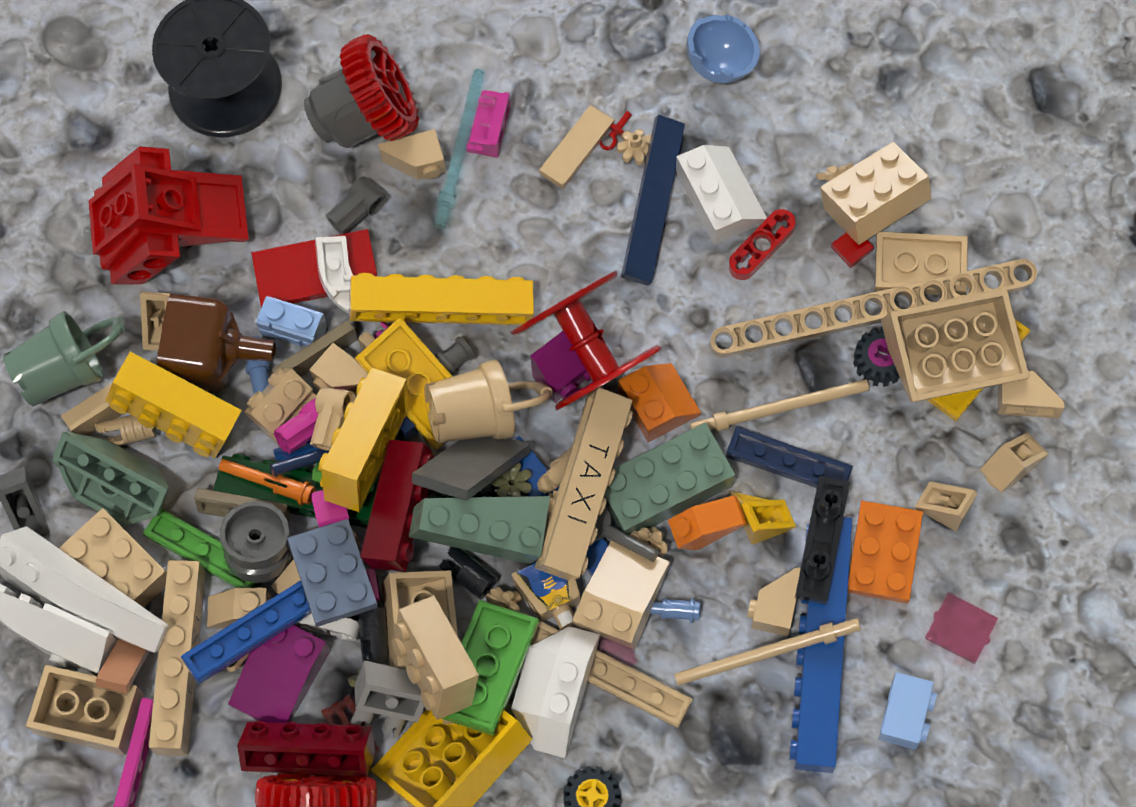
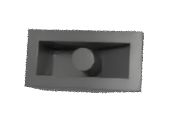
M25 466L0 475V501L13 529L17 530L27 526L40 536L50 533L39 497Z

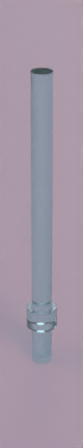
M474 69L444 188L439 192L437 200L439 207L434 226L440 229L446 228L450 209H453L457 197L455 189L485 72L481 69Z

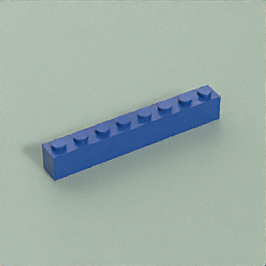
M843 517L827 603L824 605L801 600V604H806V615H800L798 634L819 630L820 626L832 622L833 625H836L846 620L852 518ZM807 524V526H806L805 543H806V538H807V533H808L809 524ZM844 636L837 637L838 641L829 644L821 642L797 650L796 665H801L802 670L801 677H795L794 696L799 697V709L793 708L791 728H797L796 741H790L789 760H795L794 770L833 773L835 770Z

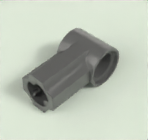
M361 177L351 185L347 196L326 214V218L337 232L341 234L347 233L366 215L371 216L377 213L385 204L387 197L369 179Z

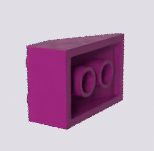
M294 625L249 653L228 705L258 721L271 723L291 722L330 653L327 643Z

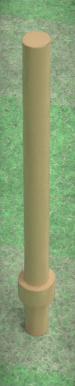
M867 379L727 414L725 411L712 414L711 418L689 423L690 430L705 422L710 430L715 429L716 432L727 430L730 425L869 391V384Z
M858 618L833 625L832 622L824 624L816 631L675 673V679L679 686L817 643L824 642L829 644L838 641L837 637L862 630Z

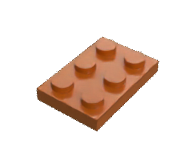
M861 500L848 575L847 593L909 603L923 511Z

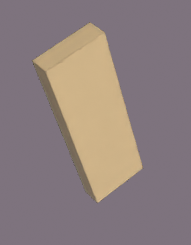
M590 105L539 169V174L564 189L598 146L599 142L609 132L610 126L614 124V119Z

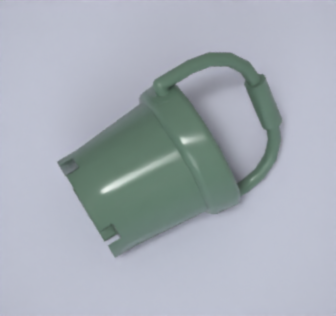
M62 311L50 319L49 325L13 350L5 353L3 361L14 384L18 383L24 390L20 394L29 405L34 407L80 385L90 386L103 380V370L96 353L107 347L124 333L125 320L120 316L112 317L82 331L72 316L66 311ZM112 325V333L96 345L91 346L87 337Z

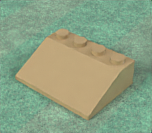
M1007 289L892 311L881 319L889 353L911 403L1030 378Z

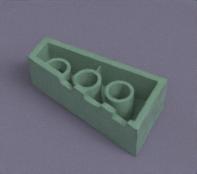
M550 496L470 498L467 501L459 498H424L414 506L409 537L530 564L541 557Z

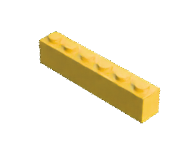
M360 273L357 276H351L349 321L395 322L401 317L404 322L522 325L532 319L534 315L533 280H525L522 277L498 280L491 276L465 279V277L460 275H453L448 278H435L427 274L418 277L390 274L387 277H381L370 273Z

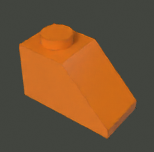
M735 495L693 506L668 519L677 548L700 550L747 525L740 503Z

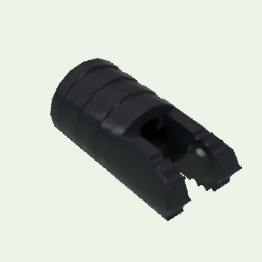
M450 546L447 554L461 565L462 568L449 560H442L439 568L443 571L451 570L454 580L478 599L482 600L493 589L498 578L462 549Z
M378 607L358 614L359 641L361 643L362 662L369 661L383 665L388 659L386 608Z

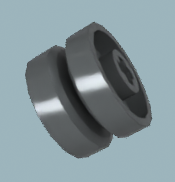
M254 501L235 507L223 519L220 528V539L225 563L232 574L244 581L254 583L265 582L281 575L289 565L292 553L287 538L290 537L288 520L281 510L270 503Z

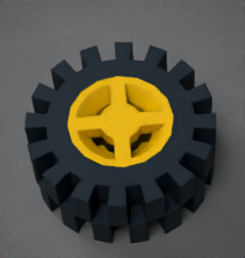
M587 766L585 770L581 771L578 769L575 771V775L568 778L563 790L564 807H620L622 802V793L618 780L614 779L611 772L608 770L605 772L602 770V767L598 766L596 769Z

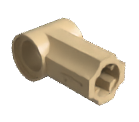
M326 387L318 391L315 401L318 417L310 445L330 451L333 433L337 427H342L345 421L344 413L349 402L354 403L356 399L354 392Z

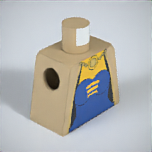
M536 563L511 574L515 588L541 622L554 617L560 630L575 625L572 621L574 614L571 608L578 606L580 602V594L575 579L568 581L535 569Z

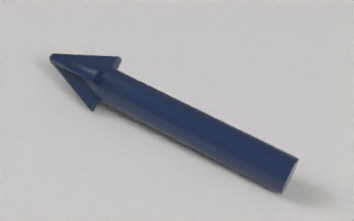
M318 449L270 464L271 473L273 476L318 463L322 455L329 453V451Z

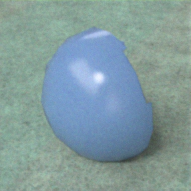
M726 14L725 16L711 15L702 19L699 18L691 26L687 37L686 49L691 66L702 77L712 82L725 84L740 80L757 65L760 55L758 39L750 27L734 16Z

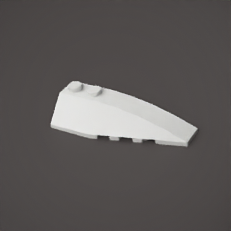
M27 526L1 535L0 574L5 581L43 606L47 603L109 631L115 638L153 653L159 651L169 626Z
M0 584V622L26 642L50 655L49 661L62 668H66L69 664L78 668L77 672L97 677L117 642L109 631L47 603L43 606L32 597L21 593L19 598H16L17 594Z

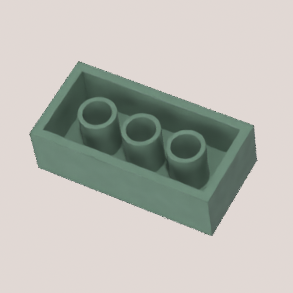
M705 422L613 468L615 469L613 481L610 486L606 487L604 498H606L605 506L609 510L618 530L630 535L633 531H639L641 528L649 529L733 487L735 473Z

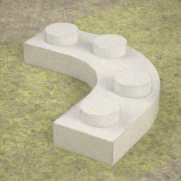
M346 236L316 237L317 266L321 284L333 303L349 314L350 279L354 275L349 266Z

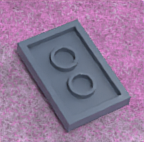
M348 519L287 538L316 627L378 608Z

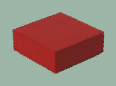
M844 233L831 244V248L850 269L873 252L874 246L868 240L858 245L847 233Z

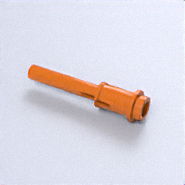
M222 459L219 463L220 471L272 488L274 494L297 500L301 506L311 504V494L316 492V488L311 486L309 481L302 483L281 474L275 477L226 459ZM267 480H272L277 483L286 485L287 488L267 482Z

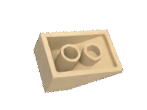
M611 541L584 590L573 617V623L577 628L600 634V637L636 650L670 561L657 557L654 562H651Z

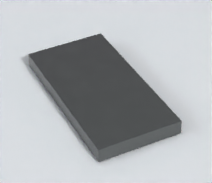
M492 436L459 440L413 472L412 483L467 501L530 454V443L513 438L494 439Z

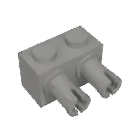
M369 661L363 662L354 685L356 710L351 718V724L361 726L362 722H364L363 726H371L374 714L384 715L386 719L382 724V731L387 735H391L393 728H395L393 736L397 737L401 735L405 720L418 723L424 709L421 699L422 692L417 683L413 684L410 681L405 669Z

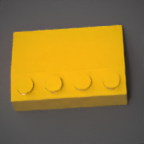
M426 709L420 716L418 723L414 722L371 771L410 807H473L533 739L518 720L506 711L503 712L496 732L492 736L456 723L444 725L442 719L437 720L433 716L432 710L428 711Z

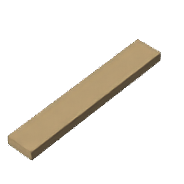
M539 621V626L530 646L559 632V630ZM596 650L588 683L677 729L679 728L693 701L692 698Z

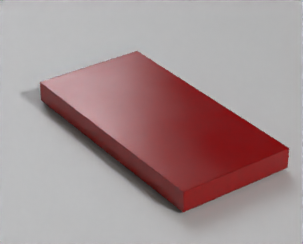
M368 229L335 235L346 236L348 261L354 276L360 273H370L378 276ZM315 240L251 252L261 308L267 296L292 304L328 297L319 278Z

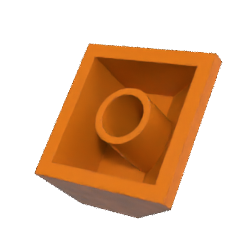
M672 363L644 366L618 380V393L620 396L632 400L630 410L633 412L632 417L648 443L701 415L698 406Z

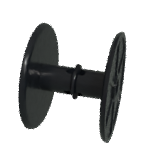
M185 0L172 8L161 20L152 43L153 61L159 75L168 84V95L173 111L187 127L197 133L210 137L224 138L241 135L262 124L278 104L282 91L280 68L273 55L269 52L270 36L267 25L259 12L244 0Z

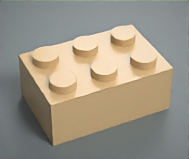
M891 142L820 187L824 210L858 245L931 200L929 175L894 142Z
M104 508L59 547L61 551L143 608L165 588L167 572Z
M435 596L399 609L392 646L395 654L399 658L402 657L404 659L410 681L413 684L417 683L422 692L421 699L425 708L428 711L432 710L435 718L439 720L472 706L479 674Z
M45 665L26 727L36 735L126 756L141 699L144 698L145 694L135 685H131L127 694L96 687V676Z

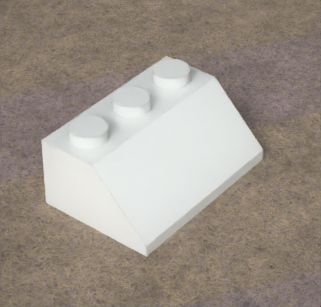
M702 145L677 156L676 173L714 245L755 228L767 219L730 147Z

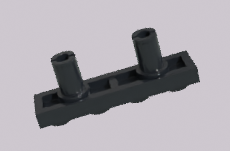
M823 476L818 478L795 599L824 605L827 603L850 486L848 481Z

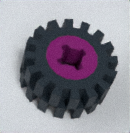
M883 327L880 328L879 332H876V328L871 329L869 334L865 332L861 340H858L853 356L854 368L857 367L856 373L858 376L863 375V380L874 381L873 386L878 387L879 383H883V387H885L891 381L895 384L900 376L889 353Z

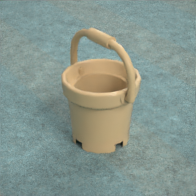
M498 360L481 363L478 365V369L437 382L427 383L424 386L425 403H429L430 412L427 414L436 442L438 441V444L450 441L490 436L494 439L512 438L515 432L514 411L546 402L552 396V389L541 381L507 383L505 373ZM534 389L540 396L512 403L510 391Z

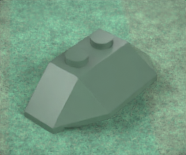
M65 431L61 435L52 459L55 466L59 467L62 478L73 498L98 512L104 508L115 521L124 526L158 516L170 489L157 467L105 439Z

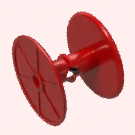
M617 270L565 298L510 332L514 336L520 335L554 316L571 344L569 351H575L592 382L559 401L555 405L556 411L613 380L662 350L659 345L653 346L625 363L618 365L601 336L604 330L597 329L581 302V299L614 280L618 275Z

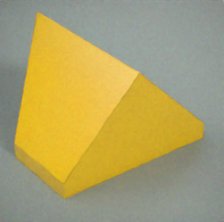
M728 490L730 496L735 495L738 498L747 525L743 527L751 545L796 528L784 499L768 500Z

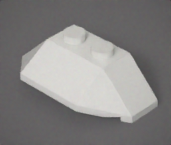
M569 626L530 646L511 710L518 722L533 739L530 743L534 750L566 759L600 634Z

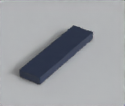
M737 426L726 452L727 458L817 488L819 476L848 481L853 469L852 465Z

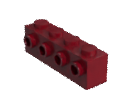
M389 440L360 558L371 568L406 572L408 562L413 558L414 538L409 537L415 505L424 498H427L428 489L413 484L412 473L434 458V454L424 443Z
M247 722L237 744L241 771L368 776L376 753L373 726H359L356 724L328 725L325 723Z

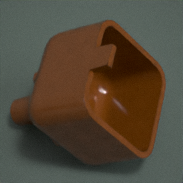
M177 294L169 295L158 349L157 366L210 394L220 393L226 388L230 370L240 360L274 361L276 341L243 336L239 331L233 313L229 312L226 304L221 300Z

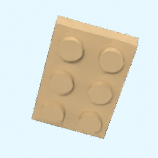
M878 232L876 234L874 291H882L966 272L968 236ZM956 282L954 284L956 293L966 295L967 284ZM932 288L925 289L924 294L939 295Z

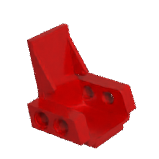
M139 146L102 177V187L96 189L94 196L88 201L93 255H99L101 268L110 271L111 284L141 285L146 283L180 257L179 247L229 241L246 242L249 240L242 175L171 170L170 151L168 148Z

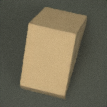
M140 293L143 350L158 351L167 300L171 293Z
M930 481L916 503L915 508L957 532L978 493L972 489Z

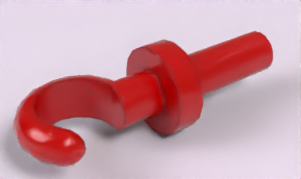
M626 111L616 125L612 124L610 126L612 131L608 136L613 139V142L609 146H604L601 140L599 144L602 149L612 150L616 146V136H622L624 133L622 128L632 116L630 112Z

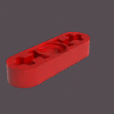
M778 209L772 212L730 256L729 272L732 277L737 280L751 278L793 234L795 217L790 211ZM784 220L787 221V228L780 227L774 236L772 232L776 228L777 221L780 223ZM764 238L769 241L771 246L766 251H759L754 247V241ZM750 253L752 257L748 261V269L744 267L740 270L737 269V261L743 263Z

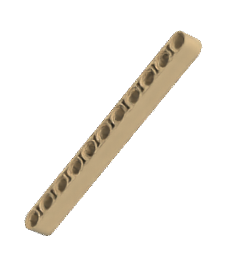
M1019 259L717 328L712 333L710 349L716 356L726 358L881 323V319L889 312L902 310L894 303V298L897 295L906 296L910 302L909 308L1003 289H1007L1008 294L1027 289L1035 281L1037 269L1030 260ZM1014 269H1024L1028 274V280L1026 282L1018 281L1014 276ZM984 276H995L998 280V288H988L984 283ZM956 282H964L969 288V293L967 295H959L954 289V284ZM925 289H935L939 294V301H928L924 296ZM865 303H877L880 313L876 316L867 314L864 309ZM839 308L846 309L850 313L851 319L848 322H839L835 318L834 312ZM809 315H815L820 319L821 326L817 329H810L805 324V318ZM779 322H786L791 327V333L787 336H781L776 333L775 325ZM751 328L759 330L762 339L757 343L749 342L745 337L747 330ZM726 335L731 339L732 346L722 350L716 346L715 339L718 336Z

